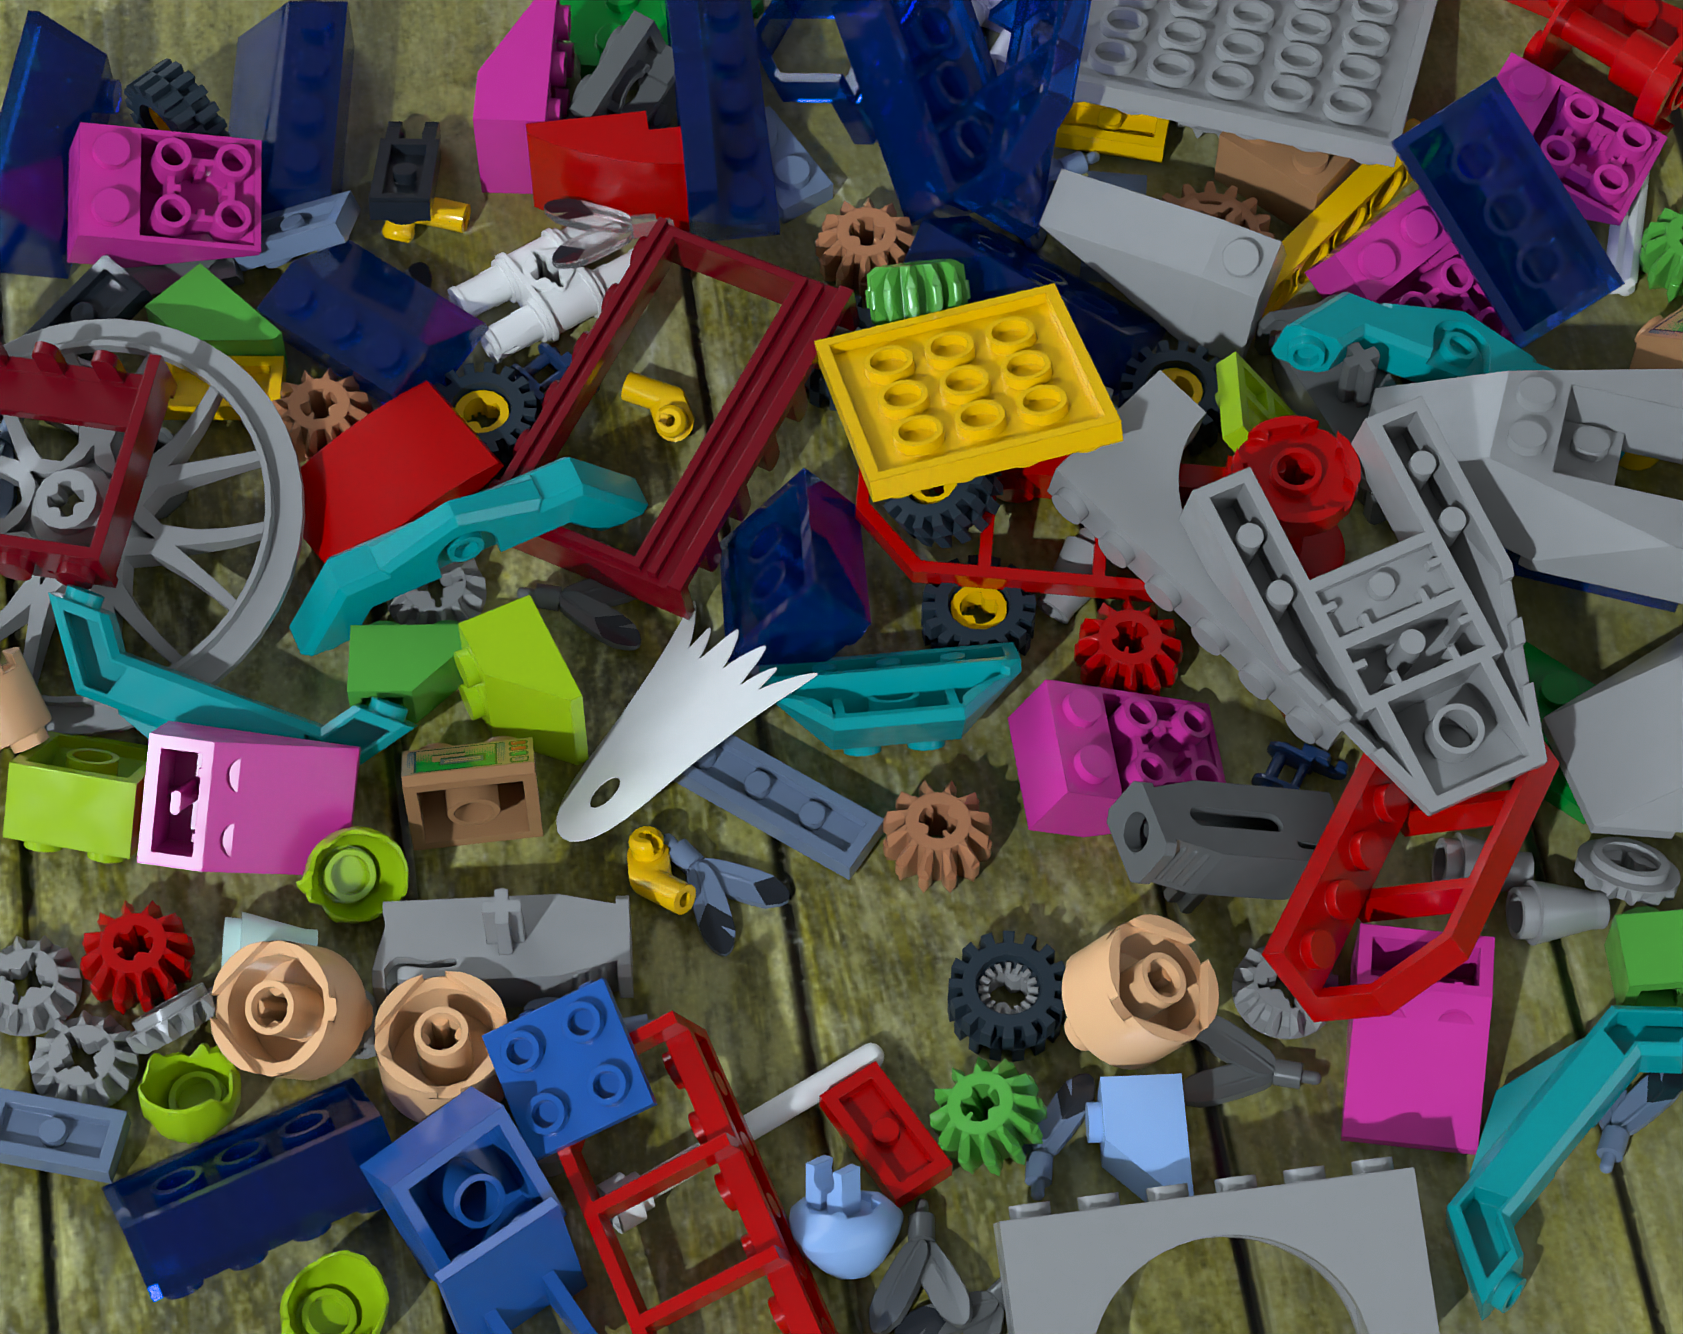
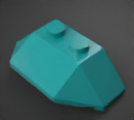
M1014 642L758 664L759 673L774 667L777 668V671L762 685V688L799 675L818 673L816 677L775 704L831 750L843 749L844 754L849 756L874 755L882 751V746L907 744L909 749L918 751L935 750L944 747L946 740L961 739L1022 671L1021 658Z

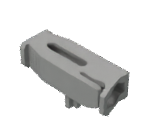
M499 888L494 890L495 897L383 902L385 928L372 968V986L377 1009L380 1008L386 997L404 981L422 974L423 979L446 976L445 971L467 973L484 981L500 997L504 1008L524 1007L529 1001L539 998H561L568 992L578 989L580 985L590 980L597 981L601 978L607 979L612 992H620V998H633L632 924L629 895L616 896V904L562 894L509 896L508 889Z

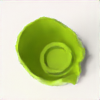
M354 826L335 831L321 840L308 856L303 877L296 884L306 895L310 903L322 905L325 915L336 923L359 924L382 917L383 902L401 901L406 896L409 883V868L404 853L398 843L392 838L373 828Z
M201 1043L191 1056L182 1052L165 1054V1056L160 1053H154L148 1060L142 1083L139 1084L137 1089L143 1116L167 1139L187 1144L194 1142L202 1143L225 1128L234 1118L241 1101V1076L239 1070L223 1055L218 1046L210 1049L207 1043Z
M349 1250L323 1254L316 1261L303 1268L286 1287L279 1310L281 1334H380L384 1327L390 1304L389 1294L381 1273L364 1255L353 1253Z

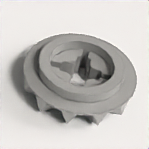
M475 559L453 562L440 568L442 574L440 583L445 587L443 588V597H441L442 606L436 607L435 600L431 599L428 591H425L428 588V584L386 601L392 618L401 625L434 624L442 620L463 622L480 615L485 605L487 591L485 577L479 571Z
M1605 837L1587 841L1577 851L1574 871L1581 878L1585 879V885L1589 889L1600 890L1606 893L1608 900L1618 898L1624 900L1629 906H1633L1636 902H1641L1650 907L1658 906L1661 901L1674 900L1681 881L1680 872L1664 854L1652 846L1629 838Z
M45 935L40 941H26L16 936L12 945L0 950V1032L21 1037L40 1035L53 1029L56 1018L65 1021L72 1014L80 1000L82 976L76 961L67 947L61 948L53 944ZM34 966H36V975L39 983L43 986L41 988L30 987L26 995L21 996L18 1003V992L15 984L11 981L13 979L24 980L28 972L33 971Z
M1266 945L1256 950L1249 948L1244 959L1235 968L1232 981L1233 1001L1245 1022L1258 1032L1278 1039H1298L1311 1035L1321 1029L1328 1021L1313 1022L1296 999H1294L1293 1008H1291L1289 999H1285L1280 989L1270 990V987L1275 985L1277 974L1262 956ZM1332 970L1323 988L1338 986V975H1334Z
M203 982L196 984L132 1022L135 1030L125 1037L134 1053L148 1054L153 1050H158L210 1020V1017L215 1015L217 997L216 995H211L213 986L207 989Z
M84 1009L79 1017L67 1021L56 1018L53 1029L44 1037H36V1050L33 1059L29 1061L32 1080L39 1095L107 1108L118 1102L132 1087L139 1069V1054L134 1053L125 1040V1037L131 1033L130 1030L127 1031L118 1024L111 1014L106 1018L92 1016ZM77 1045L78 1048H83L87 1054L100 1051L93 1057L97 1078L93 1079L90 1073L84 1072L80 1066H75L68 1070L74 1064L71 1047Z

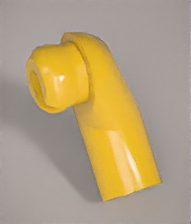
M435 197L431 221H417L415 223L465 233L470 220L471 206L467 203ZM385 220L382 234L387 239L409 243L415 235V223L399 225Z
M633 371L627 375L622 387L621 399L650 409L656 430L665 440L678 442L685 439L693 429L695 418L683 389Z
M651 826L639 827L630 834L628 840L630 848L627 852V863L632 889L638 895L678 915L687 913L695 902V887L672 875L669 848L664 844L662 832Z

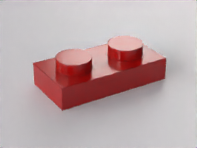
M876 1061L819 1095V1107L883 1194L898 1208H901L952 1176L953 1164Z

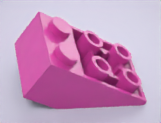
M533 0L478 70L473 126L482 193L533 194L526 124L564 120L567 118V110L570 104V89H562V87H566L567 78H573L575 51L574 43L564 42L570 41L571 6L560 5V0Z
M1511 52L1464 133L1443 174L1495 202L1620 226L1668 137Z
M80 122L69 150L67 262L94 265L103 255L107 254L121 267L132 268L260 255L262 140Z
M1420 189L1386 208L1304 272L1323 299L1334 294L1339 295L1342 292H1348L1381 305L1382 303L1464 311L1513 344H1516L1525 336L1522 329Z
M1045 679L1007 718L1028 830L1077 837L1111 834L1107 824L1109 808L1133 781L1153 783L1154 787L1192 780L1226 783L1210 706L1207 703Z
M173 721L164 723L149 733L137 863L200 872L303 875L308 856L321 840L335 831L353 827L361 747Z
M1360 923L1351 959L1350 985L1374 982L1443 932ZM1479 936L1466 962L1390 1016L1348 1019L1341 1141L1476 1155L1479 1145L1493 998L1495 937Z

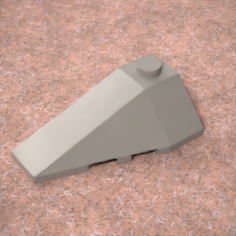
M1065 169L1060 171L1039 223L1045 231L1091 269L1099 273L1177 340L1188 341L1189 348L1197 350L1198 346L1201 345L1209 350L1208 355L1217 356L1221 360L1235 351L1245 360L1256 333L1257 322L1262 318L1287 256L1282 241L1207 214Z

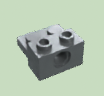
M634 10L626 24L618 26L610 35L600 57L599 65L593 74L586 75L578 84L568 106L566 119L646 111L649 130L667 128L698 80V77L687 56L666 44L655 21ZM637 90L636 97L625 104L628 91Z

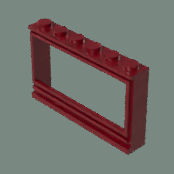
M659 216L648 236L643 235L636 242L631 254L630 266L619 284L614 283L607 290L602 302L601 314L590 332H583L578 338L573 349L572 362L561 380L553 381L549 386L543 400V410L531 429H525L518 437L513 450V460L502 478L493 480L488 489L555 461L673 263L782 304L635 556L561 526L512 547L690 620L695 608L688 585L699 567L710 572H714L718 567L722 556L718 533L728 516L740 522L746 518L751 506L747 483L757 466L769 472L776 466L780 454L776 433L785 417L800 422L806 413L808 399L804 384L814 368L821 371L814 341L833 337L838 326L854 332L860 324L854 290L841 285L838 289L671 226L668 224L667 219Z
M38 341L35 343L31 355L33 359L9 356L0 342L1 415L125 432L90 547L0 534V574L20 581L30 580L32 575L53 578L65 586L71 584L88 590L93 585L116 588L119 580L116 574L170 398L174 399L178 385L162 355L149 354L144 373L141 375L127 373L119 357L106 350H96L91 361L92 367L68 364L59 348L48 342Z

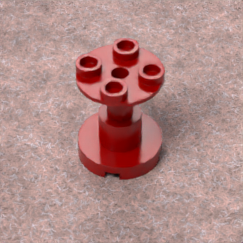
M1549 0L1548 9L1553 14L1544 30L1537 31L1531 38L1522 58L1547 72H1551L1574 46L1610 67L1608 80L1638 98L1632 118L1667 135L1675 125L1665 119L1678 107L1683 109V33L1671 46L1664 44L1640 29L1628 37L1592 16L1599 0Z
M1298 415L1280 416L1259 423L1248 433V439L1239 447V450L1238 447L1232 459L1230 475L1251 467L1309 580L1343 566L1345 543L1337 524L1350 513L1356 499L1361 478V466L1358 455L1350 441L1338 431L1335 438L1328 431L1318 428V420Z

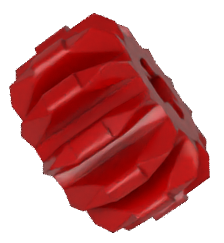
M1129 597L1122 604L1121 611H1116L1103 602L1100 609L1097 610V619H1084L1080 626L1078 643L1074 646V661L1076 666L1081 667L1080 680L1083 685L1160 696L1161 687L1172 688V685L1177 680V667L1182 662L1183 656L1181 640L1175 639L1177 628L1174 625V619L1157 620L1158 610L1155 603L1141 612L1134 610V605Z
M125 900L121 909L122 916L114 919L100 912L99 919L97 920L100 931L84 933L82 944L86 955L81 958L82 961L80 962L84 978L92 982L90 987L93 996L100 1003L112 999L115 1010L119 1011L122 1015L135 1002H140L142 1010L147 1012L154 1008V999L161 996L168 1000L177 995L176 984L192 982L194 972L189 960L193 959L195 954L192 937L184 933L185 928L182 919L176 913L163 916L160 906L156 905L153 900L141 913H136L133 905Z

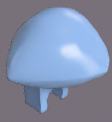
M822 1155L806 1163V1197L800 1199L790 1209L789 1224L794 1242L800 1253L811 1264L839 1280L867 1277L881 1265L892 1249L903 1223L904 1216L902 1210L879 1192L861 1190L859 1166L849 1164L834 1171L832 1174L833 1157Z

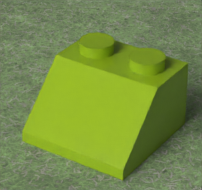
M527 595L458 623L462 649L454 652V659L464 681L463 684L459 685L460 695L471 719L474 721L482 717L492 737L511 736L517 739L532 737L534 752L575 765L586 762L589 759L583 696L531 596Z
M48 731L50 737L46 741L21 752L9 762L3 838L24 841V846L27 849L37 852H57L63 848L85 851L89 859L101 863H120L130 859L138 852L148 745L95 736L71 735Z

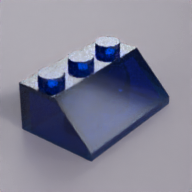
M351 240L292 261L256 308L264 318L282 332L285 342L324 367L331 368L335 374L343 379L353 375L362 391L367 392V394L383 404L425 381H429L433 385L439 382L446 386L444 374L452 369L457 372L489 329L483 321Z
M805 467L720 541L722 549L720 571L725 637L733 631L739 630L738 640L728 660L729 663L761 646H766V650L755 666L827 662L845 646L855 644L864 635L868 626L872 624L861 524L855 518L856 505Z

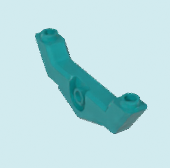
M1342 292L1285 326L1271 349L1276 358L1289 362L1294 368L1301 371L1318 373L1328 371L1342 363L1343 359L1346 358L1347 347L1352 343L1359 342L1364 350L1374 346L1379 351L1378 369L1415 383L1503 371L1554 370L1536 363L1537 361L1533 356L1464 311L1382 303L1381 305L1348 292ZM1621 451L1619 461L1624 456L1625 452Z
M562 457L483 492L449 500L413 522L329 557L291 622L289 629L302 655L314 656L321 652L332 650L350 640V626L362 625L372 607L442 578L440 568L453 562L470 560L482 550L497 544L501 552L567 523L592 530L605 531L642 515L649 504L635 478L571 457Z
M71 584L67 585L64 594L56 591L48 592L76 694L118 709V714L148 739L149 733L168 721L357 746L361 747L360 766L419 726L405 720L409 709L372 696L369 706L357 703L325 725L264 702L250 699L126 652L116 614L101 608L105 599L104 596Z
M1611 1005L1585 1038L1575 1042L1496 1090L1469 1174V1180L1446 1206V1225L1482 1321L1495 1308L1502 1313L1507 1312L1521 1295L1527 1279L1520 1275L1523 1271L1524 1253L1514 1226L1555 1177V1172L1584 1136L1599 1123L1639 1072L1683 1073V1007Z

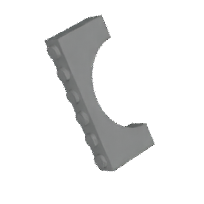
M1159 370L1117 410L1122 424L1123 441L1102 446L1091 452L1071 454L1056 468L1047 492L1052 495V502L1055 508L1065 519L1073 524L1081 523L1098 539L1101 551L1112 563L1121 568L1127 566L1145 583L1144 586L1147 594L1159 607L1169 612L1174 610L1192 627V635L1200 646L1213 655L1218 656L1221 654L1239 671V679L1250 693L1262 700L1268 698L1286 715L1287 725L1298 738L1308 744L1316 743L1323 751L1327 752L1345 733L1274 662L1208 576L1179 520L1183 511L1179 494L1180 460L1184 449L1196 436L1206 412Z
M1391 1156L1351 1162L1353 1175L1326 1179L1324 1165L1283 1171L1285 1184L1258 1187L1256 1174L1216 1179L1214 1180L1216 1193L1189 1196L1188 1185L1183 1183L1147 1188L1148 1202L1120 1205L1119 1192L1078 1197L1079 1211L1051 1214L1050 1201L1009 1206L1010 1220L999 1221L993 1224L1008 1334H1096L1101 1318L1111 1299L1127 1279L1144 1264L1178 1245L1194 1240L1218 1237L1259 1241L1289 1252L1306 1262L1320 1273L1339 1295L1351 1317L1356 1334H1440L1415 1168L1394 1170L1393 1157Z

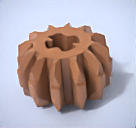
M868 197L861 208H855L844 200L840 209V215L826 214L825 221L822 223V232L818 233V238L816 239L815 252L820 262V273L824 281H836L837 289L841 285L852 290H859V294L865 302V290L868 289L867 274L875 267L914 262L917 260L918 243L915 242V236H913V226L910 223V218L897 217V211L894 208L893 202L881 209L874 208L871 199Z
M329 368L322 378L313 379L304 369L301 378L302 384L295 385L283 382L282 390L280 391L281 399L273 400L272 402L290 433L299 463L307 462L346 429L373 411L371 399L367 396V392H360L359 384L355 381L353 375L338 381L337 375Z
M924 780L922 785L919 786V798L901 791L896 799V811H887V815H885L883 820V832L887 836L883 840V853L886 860L896 861L895 873L900 881L918 875V887L923 893L931 886L932 880L941 881L949 893L956 887L957 875L974 882L975 878L979 875V862H987L992 853V841L989 839V835L992 832V820L989 813L979 812L980 801L975 792L957 798V787L952 780L944 787L943 792H934L932 787ZM932 835H942L943 838H933Z

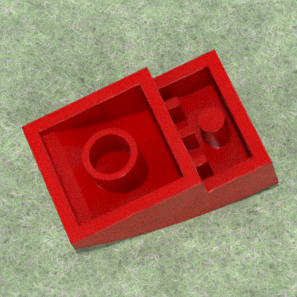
M646 111L526 124L534 207L548 212L544 208L548 201L566 198L581 200L593 214L602 208L606 209L614 218L620 233L648 236L660 216L667 219L669 225L698 236L718 235L715 160L709 123L649 130ZM551 213V214H553V215H555V216H559V215H562V214H565V213ZM590 216L570 219L569 221L578 223Z
M425 381L366 415L300 467L305 500L303 539L325 564L329 557L413 522L449 500L478 493L504 465L438 389L429 381Z

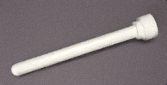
M867 1043L743 1115L753 1139L760 1138L819 1103V1095L874 1061L881 1066L884 1061L882 1048L875 1043ZM699 1142L695 1143L694 1145H692V1146H690L689 1148L683 1150L682 1152L678 1153L677 1155L671 1157L670 1159L666 1160L665 1162L659 1164L658 1166L654 1167L653 1169L649 1170L648 1172H650V1171H652V1170H654V1169H656V1168H658V1167H660V1166H662V1165L668 1163L669 1161H671V1160H673V1159H675V1158H677V1157H679V1156H681V1155H683V1154L689 1152L690 1150H692V1149H694V1148L700 1146V1143H699ZM635 1171L627 1176L619 1172L596 1185V1188L601 1198L641 1176ZM686 1180L611 1218V1224L621 1234L629 1231L647 1220L646 1212L655 1207L654 1199Z

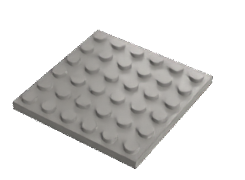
M1070 0L1042 73L1040 93L1058 96L1068 102H1087L1115 108L1130 115L1143 114L1172 120L1186 127H1205L1233 133L1248 140L1262 139L1290 145L1304 152H1323L1347 157L1366 165L1380 164L1394 167L1438 0Z

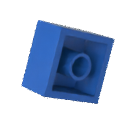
M472 1086L359 1166L421 1270L434 1282H436L434 1274L450 1264L457 1255L471 1250L507 1226L517 1215L530 1211L549 1197H552L558 1203L562 1216L565 1217L567 1215L504 1105Z

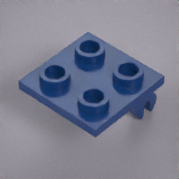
M605 978L597 981L590 980L580 985L578 990L536 1010L533 1008L519 1014V1018L482 1035L519 1132L536 1162L658 1105L608 981Z
M549 1197L530 1211L517 1215L507 1226L471 1250L460 1253L450 1264L434 1274L457 1334H512L511 1331L549 1305L559 1315L572 1334H598L572 1298V1296L588 1285L560 1207L552 1197Z

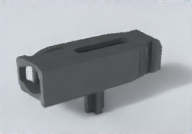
M1337 295L1329 296L1315 305L1269 312L1257 322L1254 347L1259 355H1272V371L1286 404L1296 415L1318 420L1319 429L1328 431L1335 438L1338 431L1352 443L1363 421L1369 416L1375 388L1397 385L1388 372L1378 369L1379 351L1374 346L1364 350L1359 342H1355L1347 347L1346 358L1343 359V362L1328 371L1316 373L1298 370L1291 366L1289 362L1275 357L1271 349L1280 334L1275 335V337L1270 336L1271 331H1283L1285 326ZM1359 487L1356 498L1364 505L1363 515L1367 521L1373 525L1386 521L1387 519L1374 494Z
M1200 780L1154 787L1153 783L1133 781L1109 808L1107 824L1130 882L1138 884H1150L1152 882L1166 886L1167 888L1163 892L1167 902L1177 903L1181 913L1189 914L1208 895L1272 900L1290 899L1335 810V806L1329 792Z

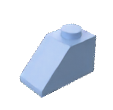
M1182 1073L1100 1077L1097 1101L1086 1102L1085 1124L1087 1142L1100 1144L1101 1167L1144 1202H1148L1147 1188L1183 1183L1188 1185L1189 1196H1194Z

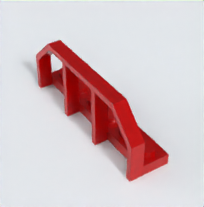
M1071 454L1040 461L1026 468H1012L1001 471L1002 476L997 477V479L1004 485L1003 495H997V497L1012 503L1029 502L1033 497L1052 499V495L1047 490L1054 472ZM1233 456L1227 457L1225 467L1180 463L1179 494L1182 509H1184L1193 490L1230 475ZM859 468L855 518L914 583L940 585L941 582L956 583L961 587L1003 590L1004 587L1021 588L1024 592L1114 600H1126L1129 597L1131 601L1155 603L1147 594L1144 586L1145 583L1141 579L1105 576L1106 556L1101 551L1098 539L1095 536L1091 575L991 566L995 515L986 511L982 518L989 525L980 533L978 565L920 560L869 503L870 494ZM944 485L933 488L939 495L944 493Z
M1545 741L1548 762L1540 768L1530 770L1517 777L1510 790L1481 793L1429 817L1363 753L1262 953V956L1313 1022L1390 1016L1469 959L1559 767V761ZM1493 826L1468 878L1372 888L1399 831H1401L1404 837ZM1451 914L1443 933L1374 982L1323 988L1357 917L1362 923Z
M672 1010L630 1032L629 1035L637 1055L663 1042L666 1043L669 1051L662 1054V1060L667 1073L676 1087L680 1090L685 1088L695 1110L688 1114V1120L700 1146L601 1198L581 1152L586 1139L557 1153L632 1333L657 1334L658 1330L766 1275L774 1292V1296L768 1298V1306L774 1321L783 1334H838L806 1258L800 1253L794 1242L789 1219L706 1030ZM718 1163L721 1171L714 1175V1180L727 1207L731 1211H739L748 1232L741 1236V1243L748 1259L647 1310L610 1219Z

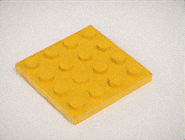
M1055 283L814 341L820 369L873 502L889 498H904L914 492L950 483H965L979 476L1012 468H1026L1040 461L1077 452L1087 453L1102 446L1123 441L1121 419Z

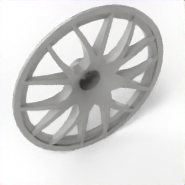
M125 319L81 320L50 326L4 344L3 346L9 356L33 359L31 355L35 343L38 341L48 342L59 348L68 364L81 366L77 354L93 353L96 350L139 354L146 356L135 373L141 375L144 373L149 354L162 355L165 362L190 372L210 385L188 421L169 443L152 456L116 574L119 579L117 587L93 585L89 590L105 597L101 608L116 614L121 634L124 618L163 658L172 664L169 668L216 686L244 660L261 640L279 612L292 583L301 552L305 523L303 479L299 458L290 433L273 402L253 377L221 351L205 341L182 331L150 322ZM224 398L240 416L252 438L256 451L187 463L205 435ZM3 415L19 460L0 455V478L20 488L22 501L5 518H0V534L90 547L125 432L79 426V444L62 461L43 459L36 449L22 417ZM259 468L262 470L265 491L264 522L230 528L190 529L162 525L154 517L170 497ZM76 493L84 502L75 504L73 515L66 517L59 507L67 504L68 498ZM261 541L254 566L237 599L188 557L190 555L232 549ZM163 566L189 580L229 612L209 636L191 652L182 657L147 620L132 596L134 568ZM32 575V578L22 584L9 603L0 611V641L28 623L23 657L36 685H38L51 635L56 624L48 592L56 591L64 594L67 586L53 578ZM42 695L52 717V720L45 725L47 732L97 736L134 728V726L118 714V709L84 696L56 697Z

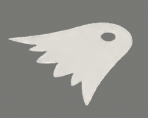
M693 601L695 611L690 620L682 618L671 640L639 690L572 781L558 810L556 819L557 832L563 839L569 842H578L594 838L612 829L636 812L676 777L727 737L773 704L816 677L818 673L799 675L761 688L777 671V668L774 667L757 674L742 684L763 655L766 646L758 647L724 667L738 640L739 630L737 629L701 657L709 641L711 628H707L690 646L696 620V603ZM618 778L620 785L613 797L599 807H591V799L598 788L608 780Z

